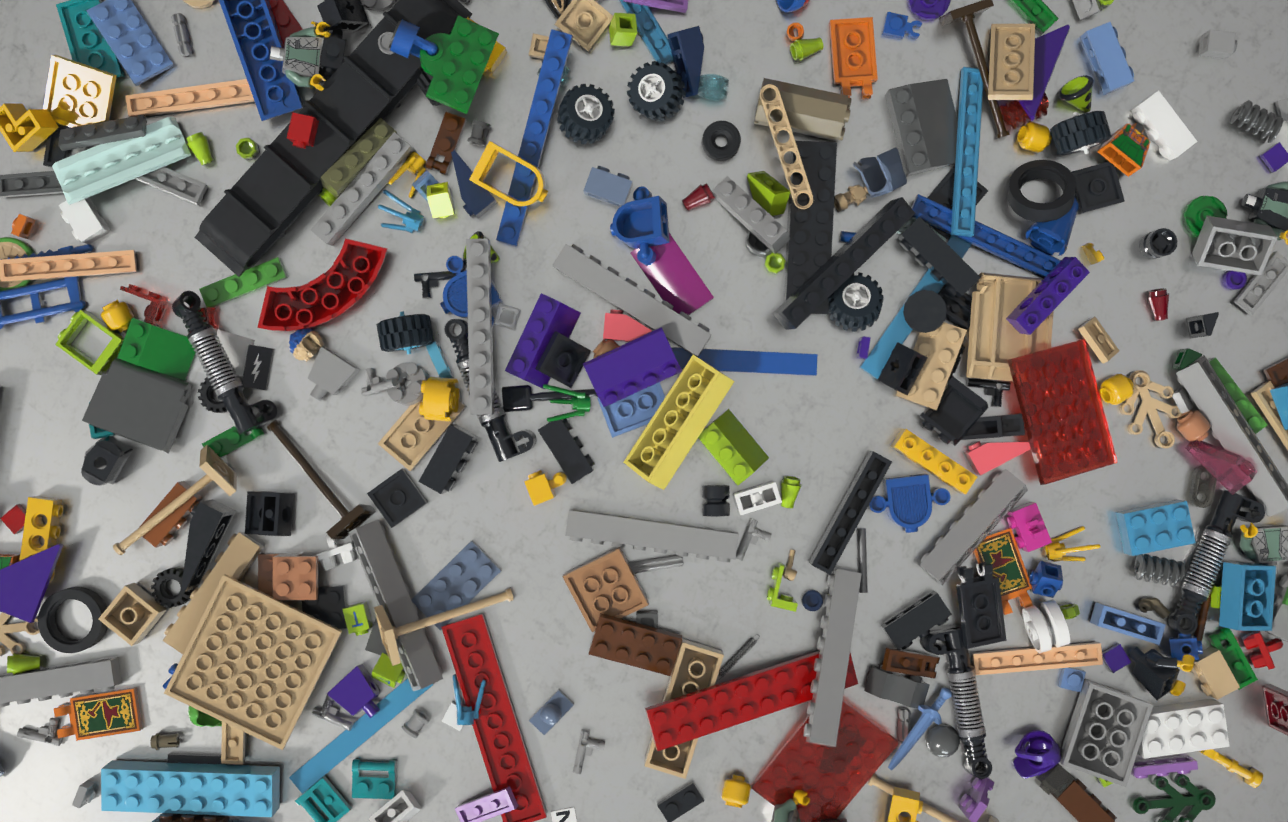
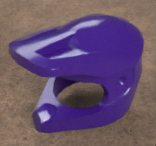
M1035 730L1027 733L1015 748L1017 758H1015L1013 763L1020 777L1027 779L1052 769L1061 761L1062 754L1059 745L1050 734L1045 731Z

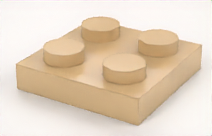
M572 0L554 25L564 33L573 35L572 40L588 52L609 25L613 15L595 0Z

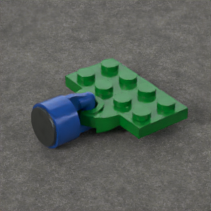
M458 15L450 35L437 33L424 40L418 36L419 26L403 19L399 21L389 44L390 51L409 58L410 54L419 57L421 67L426 73L433 76L426 97L467 114L499 33Z

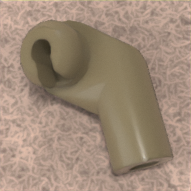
M1143 598L1138 603L1141 612L1155 611L1161 619L1166 618L1170 614V611L1158 598Z

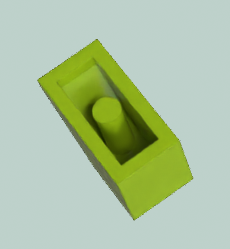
M765 171L748 173L747 179L753 200L772 217L784 214L790 190Z

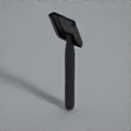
M529 385L502 387L504 412L531 410L533 407L532 401L562 400L576 397L556 391L532 394ZM595 389L571 390L585 392V395H590V397H598Z

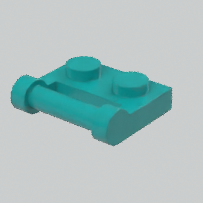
M353 759L352 798H394L396 796L397 761L362 762L360 759ZM361 770L388 771L389 776L360 775Z
M323 776L295 800L298 806L301 805L315 822H337L352 809L326 776ZM310 796L328 816L329 819L327 821L308 800Z

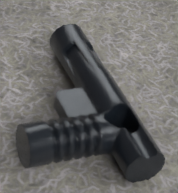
M450 271L414 274V281L421 282L422 298L428 299L431 298L430 287H438V280H448L455 277L456 274ZM428 276V279L424 281L422 277Z
M967 378L966 386L986 388L985 394L994 396V407H1001L1003 390L1009 391L1011 385L1010 382ZM996 384H1001V385H1002V387L1000 388V390L997 388V385H996Z

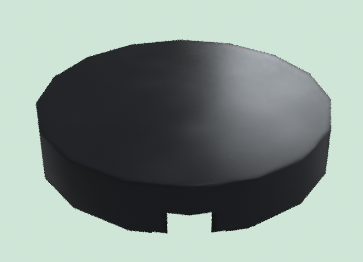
M922 290L915 292L908 298L904 305L903 313L905 321L912 329L917 332L928 333L935 331L943 325L948 310L944 299L934 291Z

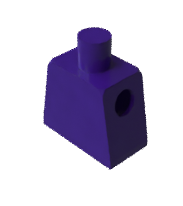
M363 664L356 666L327 693L329 697L353 716L363 710L369 718H372L380 711L373 702L380 694V691Z

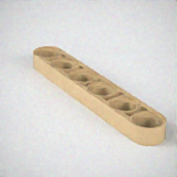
M768 84L761 89L759 94L793 203L799 209H807L813 203L810 185L780 92L775 85ZM768 88L773 89L776 93V97L772 101H767L763 97L764 91ZM775 109L780 110L783 115L782 120L773 122L770 118L771 111ZM784 130L788 132L789 140L786 143H780L777 140L779 131ZM788 151L796 155V160L793 164H787L784 161V154ZM794 172L800 173L803 177L799 185H794L790 181V177ZM801 193H806L809 196V203L805 206H801L797 202V197Z

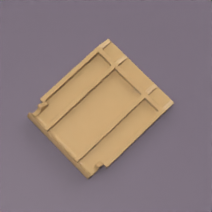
M981 272L979 274L981 278L977 281V289L975 292H972L966 377L1046 384L1050 368L1054 311L1031 335L1020 334L1006 320L1012 311L1043 279Z

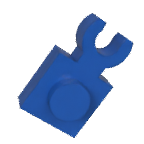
M887 12L882 35L903 39L906 33L910 38L917 39L920 34L913 32L912 28H920L922 22L912 21L909 23L907 22L908 16Z

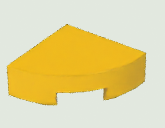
M1086 243L1081 247L1091 265L1104 260L1101 251L1094 250V244Z

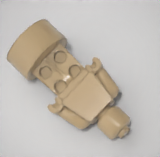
M860 185L849 186V192L835 195V209L841 212L854 202L857 203V206L860 205L861 202L867 199L866 194H869L867 187Z

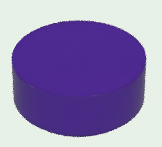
M1228 270L1223 276V283L1230 290L1241 289L1247 282L1246 273Z

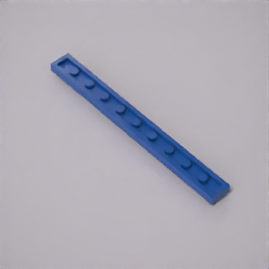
M553 29L550 32L518 154L519 157L536 167H539L573 35ZM516 162L508 195L519 201L530 200L536 174L531 169ZM506 201L496 238L497 241L518 246L528 205L516 206Z

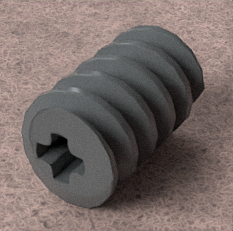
M1250 100L1244 102L1235 111L1230 121L1233 124L1238 119L1239 128L1246 123L1245 131L1247 132L1253 127V135H1257L1261 131L1260 139L1262 140L1268 135V143H1271L1277 137L1283 124L1282 117L1278 116L1275 118L1274 113H1268V110L1265 108L1260 110V106L1257 104L1253 105Z
M1149 554L1137 555L1135 559L1134 569L1137 580H1141L1144 575L1146 582H1149L1151 577H1153V582L1157 584L1161 578L1162 585H1166L1169 580L1170 586L1175 587L1176 583L1183 579L1185 565L1182 561L1176 562L1174 559L1168 560L1158 556L1151 557Z

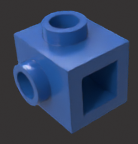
M1040 561L1036 570L1030 574L1029 583L1032 584V592L1053 598L1063 585L1061 565Z
M1178 633V637H1169L1171 658H1177V660L1182 661L1183 655L1188 654L1194 656L1195 660H1199V654H1203L1202 641H1197L1196 636ZM1184 646L1190 647V649L1187 651L1183 650L1182 648Z

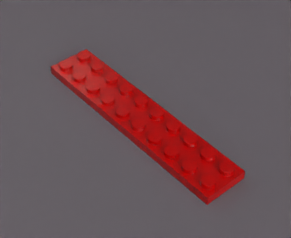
M483 613L442 626L441 628L466 706H471L472 711H474L481 682L482 680L486 681L479 708V719H474L472 726L493 792L510 786L518 804L516 809L501 814L503 822H534L546 818V810Z
M820 651L645 708L656 750L661 751L812 700L811 683L812 680L816 679L817 671H814L815 659L819 658ZM851 653L849 655L845 688L858 684Z

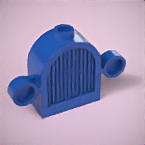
M641 186L635 189L633 193L635 201L625 203L617 210L613 223L610 225V230L613 236H617L629 247L640 249L637 253V258L642 264L648 266L656 260V253L650 247L670 243L667 203L660 196L652 197V193L646 187Z
M451 256L447 259L446 267L456 276L451 278L445 285L443 302L440 305L445 314L451 312L458 317L468 318L467 270H463L464 262L460 257ZM491 280L493 308L503 301ZM492 316V327H493V326H494V323H495V319H494V317Z
M928 474L884 478L882 481L885 499L875 495L868 507L875 513H881L886 509L889 518L894 523L904 527L905 533L917 532L918 527L927 522L932 513V502L938 505H946L950 501L951 496L949 491L944 488H937L931 493Z

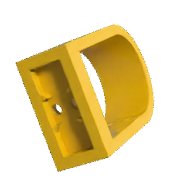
M489 141L469 179L516 206H527L537 201L543 202L548 194V191L545 190L544 175L538 167L492 141ZM499 152L526 166L536 174L539 187L532 199L528 201L516 200L484 182Z

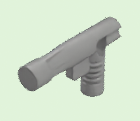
M367 368V387L361 389V394L367 396L393 388L398 385V382L395 378L381 382V377H375V369Z
M750 518L737 550L736 559L743 561L749 543L756 545L759 537L766 541L770 540L771 533L756 528L758 521ZM752 526L755 532L748 533L749 527Z
M327 694L323 707L321 709L315 707L312 715L350 731L353 723L337 716L338 709L332 707L334 700Z
M50 718L48 728L41 726L38 732L19 728L17 737L60 746L62 738L55 736L59 719Z
M581 730L573 773L581 774L585 755L591 756L593 748L604 750L605 742L591 740L589 738L590 732L587 730ZM583 738L588 742L587 744H582Z

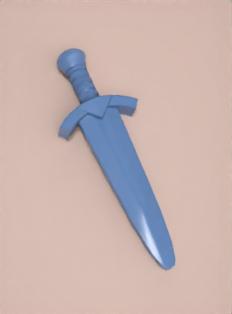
M946 687L941 688L940 695L931 707L928 705L918 706V710L923 714L893 756L888 766L890 770H893L903 760L933 721L938 725L942 723L938 710L945 703V700L952 697L950 689Z

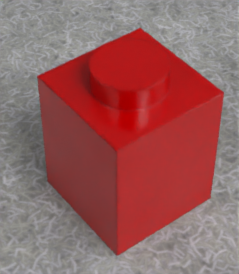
M292 112L287 139L293 142V146L306 149V146L313 147L319 121L315 117Z

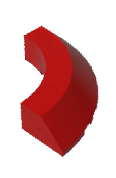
M345 238L343 247L332 267L316 279L297 287L277 288L267 286L257 328L272 331L301 330L323 324L341 315L351 308L371 287L384 263L388 249Z

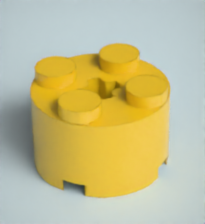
M429 377L427 380H423L421 392L424 395L423 402L419 406L420 415H424L427 420L453 422L455 417H452L453 412H458L460 390L455 388V383H458V380L442 377Z

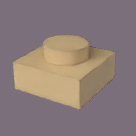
M533 33L529 56L544 59L549 37Z

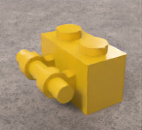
M539 470L529 474V479L524 481L535 506L556 497L554 488L563 485L567 480V476L563 472H558L550 480L548 472L542 473Z

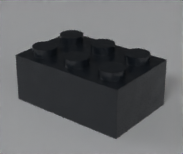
M451 424L418 482L439 494L452 491L458 481L455 479L457 473L463 472L468 463L465 460L468 454H473L478 446L476 441L478 436L457 424Z

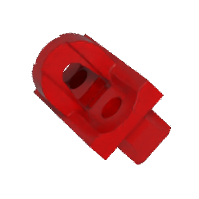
M1252 631L1253 633L1242 637L1247 650L1259 646L1261 651L1260 653L1250 655L1254 668L1265 666L1269 670L1275 668L1270 652L1283 647L1281 639L1274 638L1264 641L1260 631Z

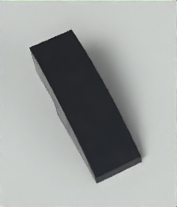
M1024 413L980 417L961 440L1026 435Z

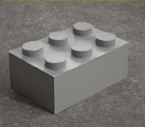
M1206 216L1192 255L1200 266L1262 275L1278 237L1271 226Z

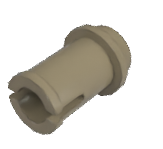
M156 733L151 736V748L156 750L169 747L178 748L180 745L179 733L168 735Z

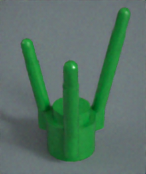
M547 384L543 385L545 389L576 396L572 397V400H550V403L571 404L572 410L576 411L547 418L548 422L574 416H584L585 412L590 411V395H585V392H575Z

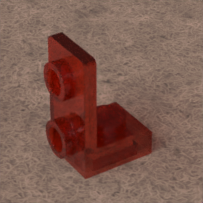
M129 284L128 287L121 286L120 290L151 301L144 311V322L159 326L168 303L161 300L162 295L149 291V294L142 293L141 287Z

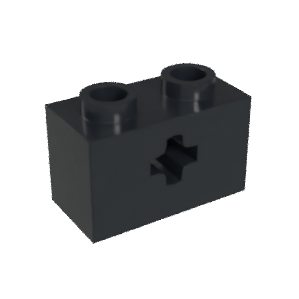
M324 0L317 5L323 22L330 25V27H326V30L355 32L369 23L361 0Z
M897 342L885 367L881 371L878 381L908 395L928 357Z

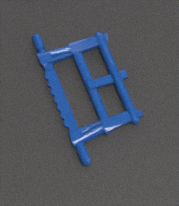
M90 244L75 248L67 246L54 252L49 249L46 253L40 251L37 255L34 252L30 256L25 254L21 258L85 254L92 252L93 246ZM79 276L64 277L63 279L0 291V300L30 294L33 309L4 316L0 302V329L5 324L34 318L37 324L45 322L44 316L73 310L75 312L83 310L86 307V302L81 299ZM67 287L70 303L45 308L41 307L39 292Z

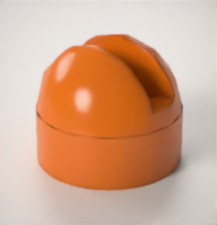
M800 23L790 24L787 28L788 38L792 41L802 39L804 36L803 26ZM793 29L798 30L797 37H795Z

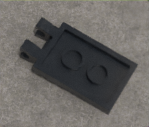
M986 562L976 563L977 571L980 575L978 577H973V568H967V566L957 567L958 576L962 583L956 584L963 643L967 649L1007 641L999 577H993L992 564H986Z

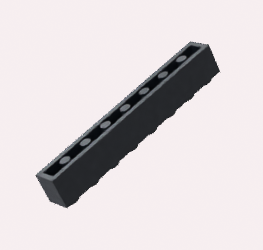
M903 197L891 200L772 314L786 330L796 329L916 213Z

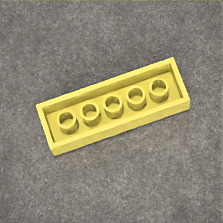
M692 355L623 463L648 483L664 490L735 381L697 356Z

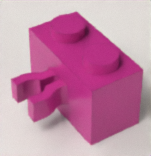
M1035 502L1025 503L1008 512L1007 522L1010 528L1016 532L1015 540L1019 549L1022 548V550L1030 552L1052 543Z

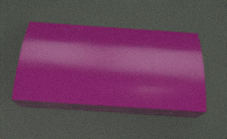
M670 233V243L650 247L656 253V260L651 265L646 266L638 260L637 253L640 249L633 250L630 254L662 300L674 306L672 310L680 314L682 311L687 315H691L714 298Z

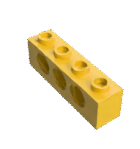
M901 429L890 445L896 451L961 494L966 495L977 479L976 475L907 429Z
M41 496L28 497L19 561L56 545L61 532L59 521L64 510L62 499ZM43 515L47 517L46 525L42 522ZM40 536H42L45 541L43 546L39 543ZM55 569L53 571L49 584L55 576Z
M894 787L887 822H919L916 821V816L921 814L923 801H920V792ZM908 812L910 816L903 817L900 813Z

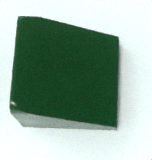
M1190 348L1180 349L1172 369H1184L1201 357L1202 354Z

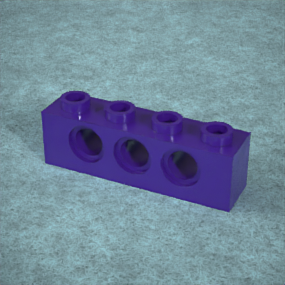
M1064 257L1012 311L1006 320L1020 334L1031 335L1090 272L1076 257Z

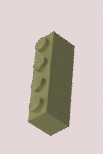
M380 118L321 176L322 186L338 198L394 132H397Z

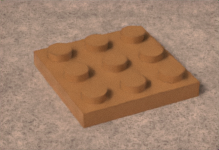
M620 547L562 576L591 632L595 631L600 613L621 619L649 605V601Z

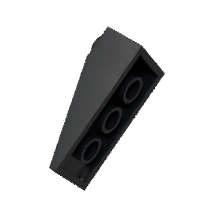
M213 499L199 502V504L197 503L191 511L193 517L189 526L181 586L182 591L186 592L199 587L236 510Z

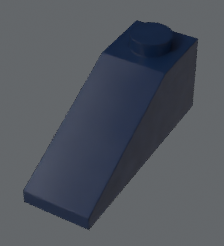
M699 26L667 34L676 72L681 76V81L685 84L683 90L686 92V97L697 95L704 54L703 35Z
M453 150L451 152L461 198L465 203L463 208L470 217L474 214L479 218L492 208L497 201L488 190L469 180L473 172L458 153Z

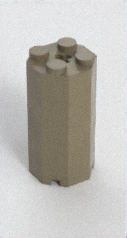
M767 78L763 79L761 89L768 84L775 85L778 88L792 132L834 141L843 140L845 122L848 123L851 110L849 109L852 98H848L847 95ZM768 88L764 91L763 97L767 101H772L775 99L776 93L773 89ZM759 95L754 124L769 127ZM775 109L771 111L770 118L773 122L782 120L783 115L780 110Z

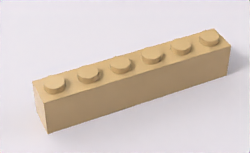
M244 532L232 535L227 543L229 545L225 552L222 551L215 559L217 563L212 570L209 569L203 576L202 580L204 582L201 587L194 589L189 597L191 598L187 606L184 605L177 613L179 618L175 624L171 623L165 630L164 634L166 636L163 641L181 654H184L222 576L226 574L241 581L264 548L263 545Z

